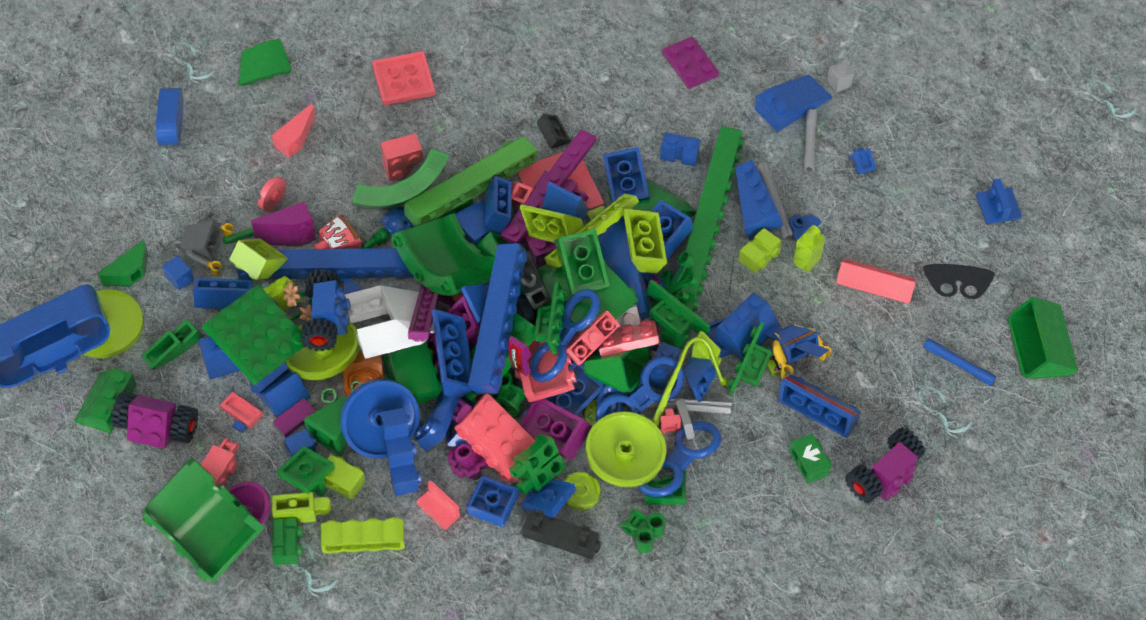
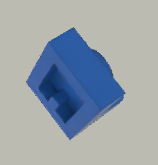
M863 147L855 149L853 154L848 156L849 160L853 159L857 175L876 170L870 148L866 150Z

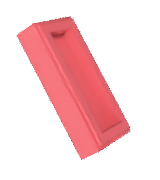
M232 392L220 404L222 410L250 429L263 416L261 410L235 392Z

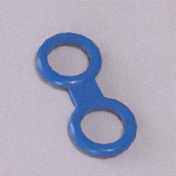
M581 290L574 294L564 307L565 313L562 315L563 328L560 330L561 343L558 345V359L549 371L539 373L538 369L542 356L550 350L547 342L540 345L534 352L530 361V374L535 381H550L563 369L567 361L568 354L565 351L567 345L577 331L585 329L594 321L599 312L600 299L594 290ZM590 298L591 307L588 314L581 321L572 323L571 313L574 307L581 300Z
M656 356L649 360L642 368L640 385L628 396L612 394L603 399L595 414L596 422L604 417L607 408L615 402L625 403L632 413L639 415L653 401L660 402L663 394H656L651 390L648 379L650 372L659 364H667L675 371L678 362L668 356ZM682 368L679 371L668 401L675 398L682 390L684 383Z
M705 421L692 422L693 431H707L713 436V440L705 448L690 449L683 445V439L686 434L684 428H680L675 435L674 444L676 449L665 458L662 467L674 472L675 477L673 481L661 488H653L645 483L637 486L638 489L652 497H663L672 494L682 484L683 471L694 461V458L707 457L718 449L721 444L719 429Z

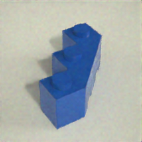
M405 408L380 412L394 494L398 496L419 492L418 483H422L420 471H416L413 455H417L415 443H411L409 437V427H412L411 417L406 415Z

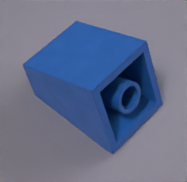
M210 336L198 339L210 380L241 371Z

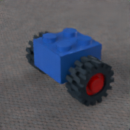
M321 269V272L314 270V273L311 271L306 276L305 294H308L307 297L309 298L312 297L311 316L313 319H310V322L306 321L302 325L301 343L305 348L308 347L309 350L314 348V351H318V349L325 351V349L330 350L334 348L337 335L347 334V326L350 324L348 310L351 309L350 300L346 298L343 288L340 287V276H336L335 272L331 273V270H327V272H324V269Z

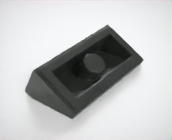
M542 114L537 121V125L549 148L552 149L570 143L571 140L558 116Z

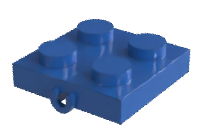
M552 479L542 486V489L539 491H529V495L520 505L524 511L535 512V510L543 511L545 516L554 518L576 491V487L572 483Z

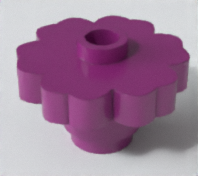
M469 444L455 446L456 449L449 451L448 462L451 465V471L459 478L466 476L468 479H473L481 475V469L488 467L486 460L480 454L474 452Z

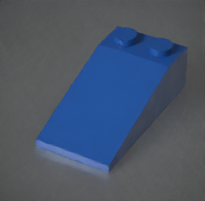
M808 74L773 86L756 96L754 110L779 132L805 116L807 110L816 109L831 100L832 96Z
M574 362L570 366V370H574L576 381L573 382L575 390L544 399L578 416L605 386L601 382L588 377L584 373L583 364L578 366ZM529 408L522 414L523 417L526 415Z

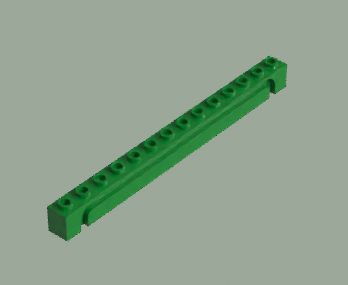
M721 126L693 222V229L691 230L685 250L694 257L695 262L691 268L686 269L680 281L691 273L698 278L695 286L690 287L687 285L681 289L689 294L688 300L683 304L693 312L698 311L700 300H697L698 295L702 296L704 289L702 280L707 278L708 269H706V266L710 265L712 260L710 251L715 249L717 239H714V237L719 235L721 224H718V222L723 220L725 210L722 208L727 206L729 195L726 194L727 191H731L733 183L730 179L735 177L736 166L734 165L739 163L741 152L738 151L744 145L745 138H742V130ZM663 327L661 343L664 342L683 349L685 342L690 340L691 331L687 330L677 338Z

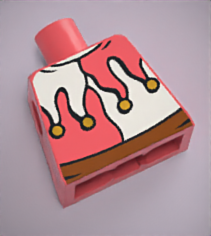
M342 214L319 230L321 242L313 245L314 249H362L360 237Z

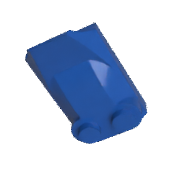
M443 386L442 392L439 393L436 406L428 415L424 425L418 426L414 435L419 447L425 451H428L444 440L460 398L444 395Z

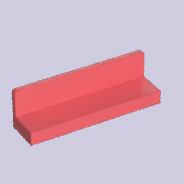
M843 259L836 283L904 303H910L917 279Z

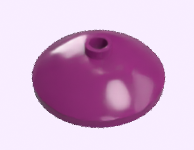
M247 481L238 483L228 489L251 512L250 514L256 517L262 525L265 523L270 511V497L261 485Z

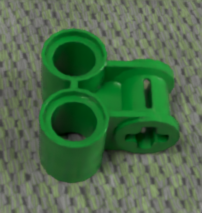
M507 371L502 377V383L508 382L500 385L497 394L489 395L492 398L497 397L494 400L501 407L505 406L512 412H518L519 405L527 397L524 390L515 386L511 374Z
M632 509L630 516L625 522L620 524V527L626 534L636 538L635 547L640 553H649L653 549L654 538H659L664 534L666 520L660 513H652L647 517L639 510ZM652 524H659L660 526L654 527ZM641 539H647L649 542H642Z

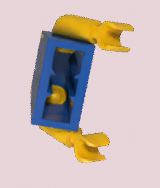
M791 324L785 328L776 327L781 330L773 334L778 340L774 339L772 349L778 365L782 367L780 372L782 379L786 377L785 372H788L789 375L793 373L792 366L787 365L786 362L792 363L810 354L793 347L805 340L829 349L824 355L818 357L821 361H824L826 356L829 358L831 355V348L823 346V341L814 329L798 324Z

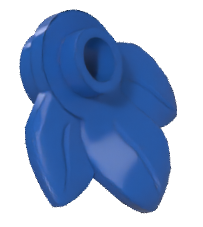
M794 215L789 220V225L796 241L812 225L818 227L821 224V220L813 215H805L803 217Z

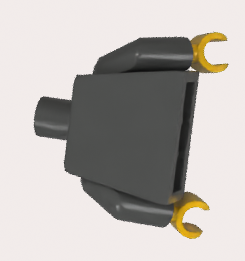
M204 219L197 224L187 226L183 237L176 238L175 245L185 253L188 259L204 268L206 266L209 267L211 274L217 276L219 271L214 268L222 269L221 263L219 261L210 262L209 260L214 259L222 231L224 237L232 235L233 226L230 223L222 226L221 223L214 220Z

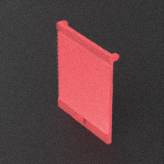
M562 153L538 160L536 163L518 172L517 174L522 184L534 189L543 172H549ZM582 160L568 179L577 183L578 190L588 195L589 199L584 201L590 211L605 205Z

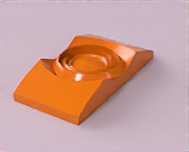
M363 352L358 353L353 363L343 371L344 394L346 397L352 393L350 386L354 381L364 384L371 380L383 379L382 354L365 359Z

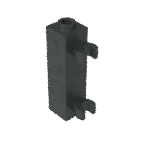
M527 252V261L523 269L524 276L521 274L520 279L525 295L533 309H536L550 302L551 298L530 252Z
M535 510V512L529 511L522 528L524 538L589 559L593 558L594 553L599 552L602 543L599 541V533L592 531L591 527L586 525L579 527L545 516L544 512Z

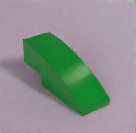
M186 319L173 332L169 329L141 357L154 370L187 351L204 335L192 322Z

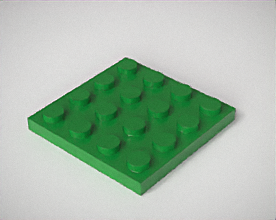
M259 284L202 326L205 332L254 386L305 348L301 343V330Z

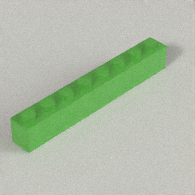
M525 137L514 140L508 146L500 148L492 155L484 157L476 164L468 166L467 169L454 174L445 181H441L435 187L425 190L419 196L404 203L405 216L414 226L433 221L485 192L494 176L507 179L536 163L538 150Z

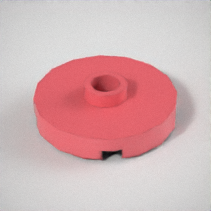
M279 176L269 179L260 191L261 200L258 199V207L265 212L275 209L285 194L286 181Z

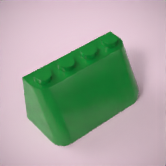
M1031 297L1011 312L1008 323L1023 377L1029 379L1071 376L1078 371L1061 305Z
M428 340L423 344L382 354L388 379L406 387L415 397L418 406L439 397V393L442 392L441 382L437 381L436 364L432 363V349L428 348L427 345Z
M649 346L605 356L600 355L598 347L584 361V373L588 377L623 393L632 392L640 384L642 368L652 359Z

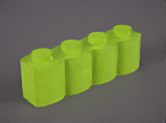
M390 517L383 521L377 518H370L363 522L349 519L342 523L336 520H329L321 524L322 552L339 553L363 550L404 549V520L398 517Z

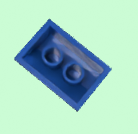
M753 292L717 326L714 340L743 361L745 355L742 352L746 343L750 344L752 341L750 334L753 327H758L760 322L764 323L755 343L761 346L769 338V336L763 333L771 327H780V323L769 303Z

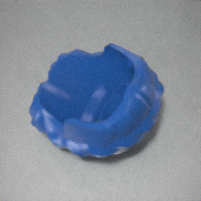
M401 207L393 208L391 212L385 213L384 217L381 218L385 229L391 234L415 227L405 216L404 208Z

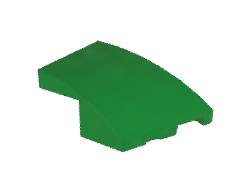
M281 39L263 42L242 51L239 68L240 76L237 85L238 87L252 85L255 81L272 79L275 75L288 74L292 71Z

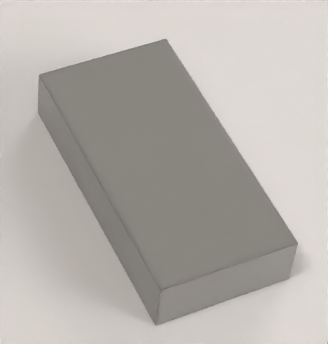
M684 399L676 400L687 440L693 439L695 435Z

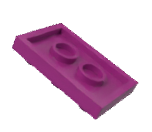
M693 36L662 49L663 56L687 89L719 77V71Z

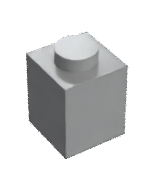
M843 61L829 67L827 82L838 93L851 87L854 73L846 62Z

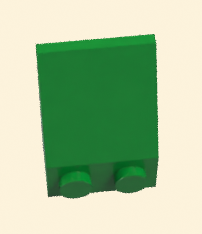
M596 229L554 240L571 295L584 289L597 290L610 287Z

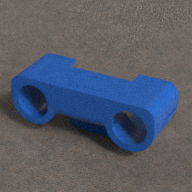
M89 284L81 285L0 324L1 388H12L35 378L34 372L45 374L56 369L57 373L60 374L68 370V362L106 342L110 335V326L99 295L93 286Z

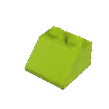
M261 238L238 240L229 260L235 264L236 268L247 272L250 278L260 280L268 279L288 258Z

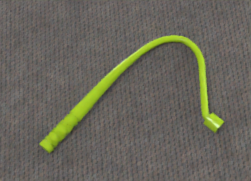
M701 337L692 338L684 347L677 367L653 416L652 422L657 427L687 350L693 342L701 341L706 345L720 384L727 387L730 380L722 377L712 347L705 339Z

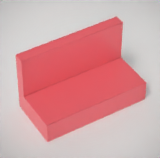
M429 481V491L417 500V505L446 530L460 518L459 506L432 481Z

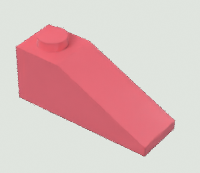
M310 104L272 135L274 147L288 158L298 153L306 140L316 117L314 105Z

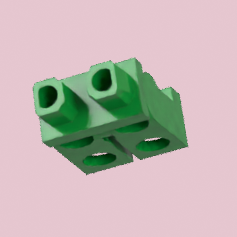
M539 434L534 438L536 442L512 458L515 464L509 468V472L516 479L522 478L516 485L519 492L526 494L531 490L539 491L542 489V486L566 469L552 437Z

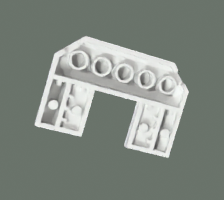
M380 285L345 294L351 304V309L348 310L351 323L389 314L391 319L390 321L357 329L358 343L365 359L425 342H415L408 339V330L419 292ZM432 323L430 333H435L434 323Z

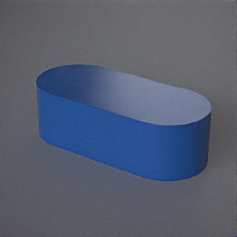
M160 88L156 118L158 145H180L184 110L182 88Z

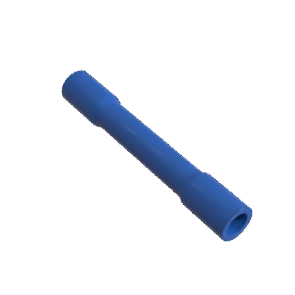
M930 338L923 345V348L946 359L989 386H992L997 378L992 373L977 367Z

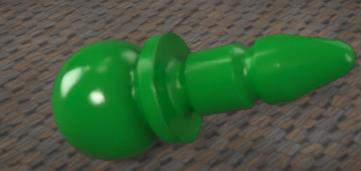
M384 228L379 229L372 235V239L366 242L364 248L368 249L388 242L390 232Z

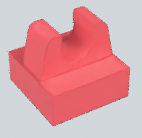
M673 408L665 409L664 416H660L661 433L678 432L681 428L680 414L674 415Z

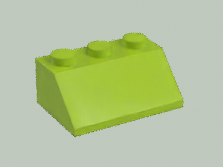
M523 204L519 206L529 237L555 243V239L573 235L584 227L581 218Z
M624 209L623 214L631 261L640 272L657 274L667 263L659 213Z

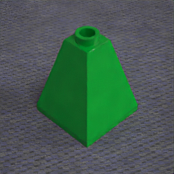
M346 396L304 419L309 435H313L318 443L339 457L344 455L348 444L343 437L340 427L341 411L348 398Z

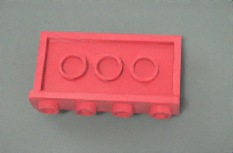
M488 393L484 394L464 420L455 426L458 436L466 440L471 445L472 450L480 454L490 467L495 468L504 481L512 483L519 480L514 478L509 472V468L515 464L512 458L519 455L524 449L529 448L536 441Z

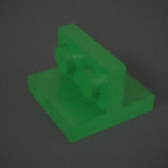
M303 446L277 470V476L307 494L313 492L322 497L327 492L324 478L335 469V465L330 460Z

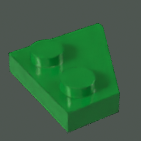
M686 470L683 471V482L676 491L663 497H652L645 494V505H686ZM666 476L658 481L647 483V485L653 488L665 487L673 481L674 477Z

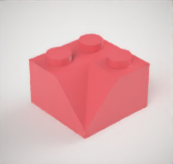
M416 133L381 142L383 166L389 182L407 177L414 165L423 161V150Z

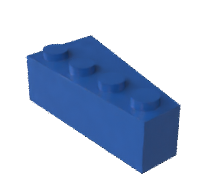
M751 159L735 167L744 229L749 240H753L763 228L770 232L783 226L779 212L753 160Z

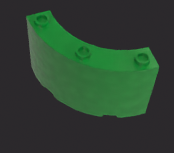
M431 149L423 165L412 176L394 185L371 187L358 184L352 200V206L370 210H383L404 205L407 201L422 194L435 182L445 166L449 155Z
M455 213L391 234L393 246L397 249L401 259L415 279L437 294L455 295L461 293V288L464 286L481 285L490 282L495 257L482 255V251L473 243L469 244L465 240L466 234L460 226Z
M604 261L610 287L594 290L600 299V308L596 317L608 310L616 320L639 300L636 297L635 290L630 286L628 287ZM546 263L539 269L551 301L544 304V306L552 305L554 283L558 281L562 289L566 291L565 307L573 295H571L562 267H555ZM520 284V292L528 300L522 284ZM590 298L581 300L574 307L571 313L572 323L581 321L588 314L591 307Z
M191 457L141 510L144 516L142 520L148 526L152 527L154 525L177 547L175 551L182 558L187 557L198 571L196 575L204 582L208 580L213 584L264 529V526L256 517L250 514L251 512L221 483L216 485L214 483L215 478L211 476V473Z

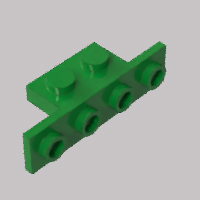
M653 280L649 282L646 293L658 302L649 311L648 315L677 338L689 328L698 335L702 331L708 336L711 326L706 320L700 318L689 307H686L675 296L667 292L660 284Z
M558 281L554 283L552 305L538 307L534 334L536 342L546 341L553 354H557L558 345L561 343L560 330L563 328L562 315L565 313L564 301L567 298L565 289H562Z
M760 322L758 327L754 326L751 331L750 337H752V341L750 344L746 343L742 352L745 355L743 361H738L734 370L737 372L736 377H731L727 388L730 389L728 392L729 396H732L739 380L754 387H757L773 352L755 344L763 328V322Z

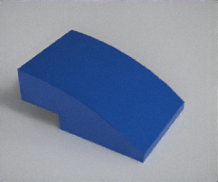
M485 200L475 203L456 214L459 224L466 234L464 238L475 246L491 231L485 228ZM511 214V219H510L509 223H510L511 220L514 218V216H513L512 214Z

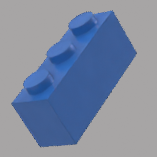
M494 176L485 191V228L491 231L502 233L511 219V181Z
M195 278L193 287L194 308L225 309L254 287L253 280Z

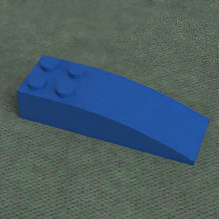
M623 215L618 222L613 223L604 233L598 235V240L607 266L628 287L630 286L635 290L636 297L639 300L635 304L637 305L639 317L643 320L650 318L648 314L651 308L648 294L646 293L647 289L643 272H640L631 261Z

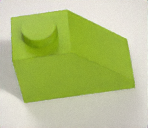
M700 331L698 337L705 339L710 344L717 364L720 367L722 363V358H720L721 349L704 332ZM695 341L692 357L712 361L706 345L701 341Z

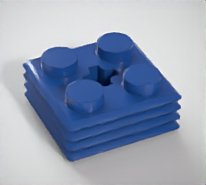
M482 475L466 506L467 514L504 527L519 496V489Z

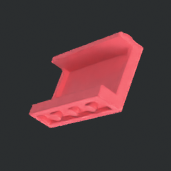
M534 339L528 346L531 357L527 360L529 367L534 352L546 341L536 342ZM550 349L542 356L538 367L539 373H545L555 365L558 359V351L557 354H553ZM567 355V361L563 369L550 381H535L530 373L527 376L520 373L524 393L529 403L575 390L573 382L576 381L574 370H570L569 365L573 363L569 355Z

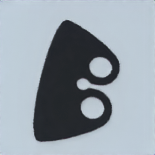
M929 264L923 266L924 273L931 286L939 295L944 297L954 296L957 293V285L955 283L956 281H961V294L968 299H977L988 289L995 276L993 271L973 266L955 264ZM945 283L950 284L953 288L952 292H942L941 285ZM967 286H974L977 289V293L970 296L966 294L965 288Z

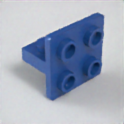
M1001 178L993 179L989 191L976 193V198L986 224L1021 219L1022 214L1011 187L1004 188Z

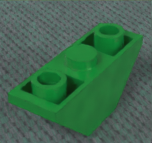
M142 241L134 245L114 262L103 267L97 273L101 285L131 286L144 277L148 259L145 242Z

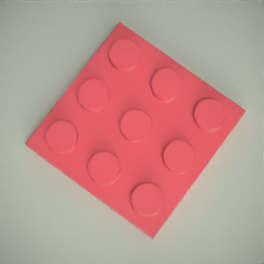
M424 51L372 61L383 106L436 96Z
M645 320L640 322V325L632 326L628 324L621 326L620 329L615 330L599 346L600 355L605 356L659 344L655 321Z

